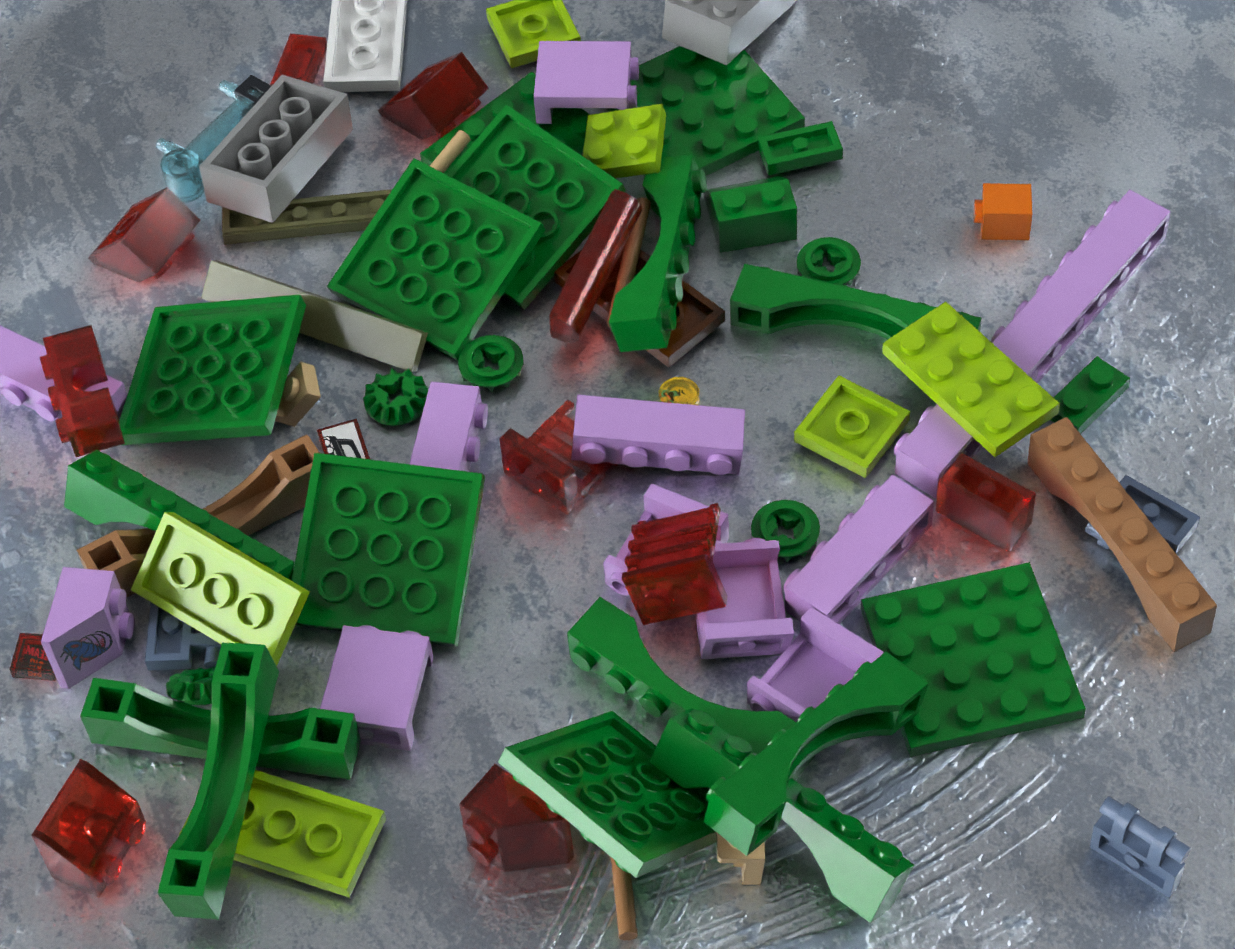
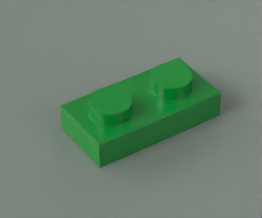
M832 121L758 137V150L768 175L843 159V147Z
M1098 356L1095 357L1053 397L1060 403L1059 413L1050 420L1055 423L1067 417L1081 434L1129 388L1130 377Z

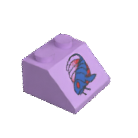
M62 568L41 639V644L60 688H71L121 656L126 639H131L133 636L135 617L133 613L129 612L126 604V592L120 588L114 571Z

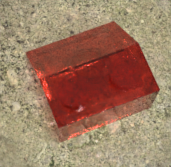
M460 52L427 66L378 109V112L382 117L421 140L434 135L440 139L457 126L454 120L461 113L463 116H466L482 103L479 97L489 87L465 55Z
M166 187L133 204L88 259L93 264L138 283L152 276L158 279L171 267L173 262L169 258L176 250L180 252L193 240L195 235L191 231L200 222V219Z
M80 759L31 836L53 879L100 898L106 886L114 883L119 876L122 861L131 846H136L142 839L146 820L135 798L89 762Z
M496 764L490 768L459 803L463 829L468 845L467 850L474 859L485 866L491 863L501 871L508 872L567 864L574 857L570 822L561 815L552 812L546 806V802L528 787L517 783L510 773Z

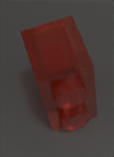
M961 453L938 481L936 512L1010 552L1032 524L1036 493Z

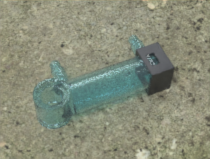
M250 75L241 85L223 80L219 84V90L235 101L186 147L183 148L164 138L157 140L156 148L164 154L160 167L169 197L180 203H188L201 197L204 193V187L199 166L268 91L271 85L253 75Z

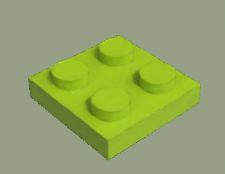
M513 0L486 8L487 20L511 69L537 61L539 41H581V37L562 0Z
M657 104L588 115L583 157L615 179L660 172L666 112L663 105Z
M838 375L794 431V442L867 478L910 421V411Z

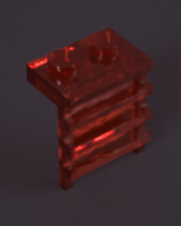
M569 400L528 439L512 428L499 438L504 473L567 515L573 510V504L580 497L585 498L589 494V488L596 481L601 482L606 477L605 472L613 465L610 462L590 464L584 461L571 460L572 446L551 433L557 427L573 438L575 421L567 416L575 407L574 403ZM541 443L587 473V475L580 479L576 476L574 469L537 445Z
M718 503L711 504L708 508L649 522L643 520L637 522L636 525H632L631 532L634 540L628 543L631 555L625 558L628 570L622 573V581L643 625L726 607L728 596L713 564L721 511Z

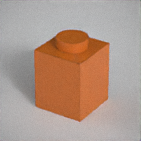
M983 183L982 200L974 199L973 214L974 223H981V240L1030 239L1032 223L1031 184Z

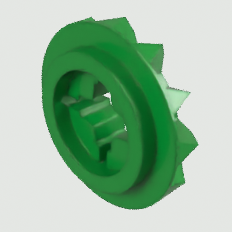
M824 237L815 239L807 243L797 256V274L832 284L851 286L854 277L860 275L861 259L858 251L853 245L839 238ZM824 257H826L827 262L835 266L833 272L827 271V268L823 266Z
M486 335L472 340L462 349L458 359V366L463 381H469L473 386L487 387L491 392H493L495 387L501 385L509 388L511 380L520 378L521 369L524 365L523 353L520 347L513 340L500 335ZM484 357L493 364L498 363L499 369L493 370L489 366L485 367Z
M391 368L387 375L382 376L376 373L374 382L365 385L364 406L369 416L379 423L391 426L407 424L422 415L428 388L423 377L414 376L409 368L403 373L396 372ZM402 388L403 396H397L390 403L388 393L394 394L397 389L400 390Z
M777 500L766 504L757 511L751 524V536L753 538L779 541L780 551L778 557H783L786 562L791 557L797 555L805 558L808 550L817 546L820 533V524L816 514L805 504L794 500ZM777 523L786 530L794 528L793 539L788 538L784 534L778 536Z
M199 667L195 670L185 669L182 673L172 675L166 683L167 695L178 702L188 705L212 704V679L215 667L209 669Z

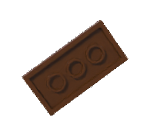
M609 227L554 272L555 283L606 321L612 303L626 238ZM640 250L635 276L644 268L651 257L642 250ZM682 280L683 298L681 302H677L675 311L677 325L676 329L671 331L668 347L646 350L668 368L725 322V310L684 280Z

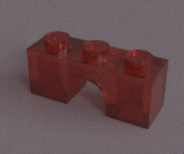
M92 325L43 338L47 355L40 356V361L46 380L53 379L55 386L48 387L47 389L54 412L59 410L62 412L63 417L55 419L62 444L70 442L75 457L90 454L95 450L101 451L125 444L109 388L85 391L92 385L108 381Z

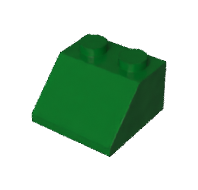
M778 176L706 189V192L703 193L720 253L797 239V206L787 178Z

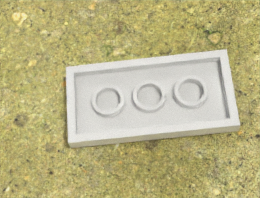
M332 0L323 80L324 87L339 92L400 91L408 0Z

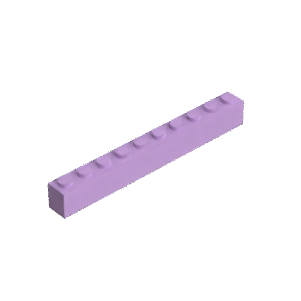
M1129 189L1119 202L1113 201L1108 206L1103 220L1097 226L1092 225L1088 228L1075 251L1069 250L1064 255L1059 269L1052 276L1047 275L1043 278L1033 298L1029 302L1025 300L1019 305L1013 320L1006 328L1004 326L998 328L991 342L1036 383H1039L1166 238L1171 211ZM931 405L923 412L918 426L911 434L905 433L898 440L894 448V455H896L895 474L937 499L983 446L940 406L936 405L933 407Z

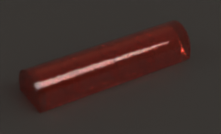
M617 189L611 192L549 314L552 338L568 343L578 341L642 213L641 204L633 196Z

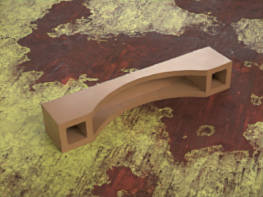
M1065 417L1031 434L1028 465L1052 495L1063 499L1073 506L1101 535L1129 577L1149 621L1173 652L1210 634L1217 604L1071 421Z
M306 434L270 452L242 483L219 500L203 508V510L249 536L305 507L314 453L320 452ZM149 528L115 530L77 549L84 569L114 571L120 588L125 590L127 598L135 594V592L131 591V588L156 532Z

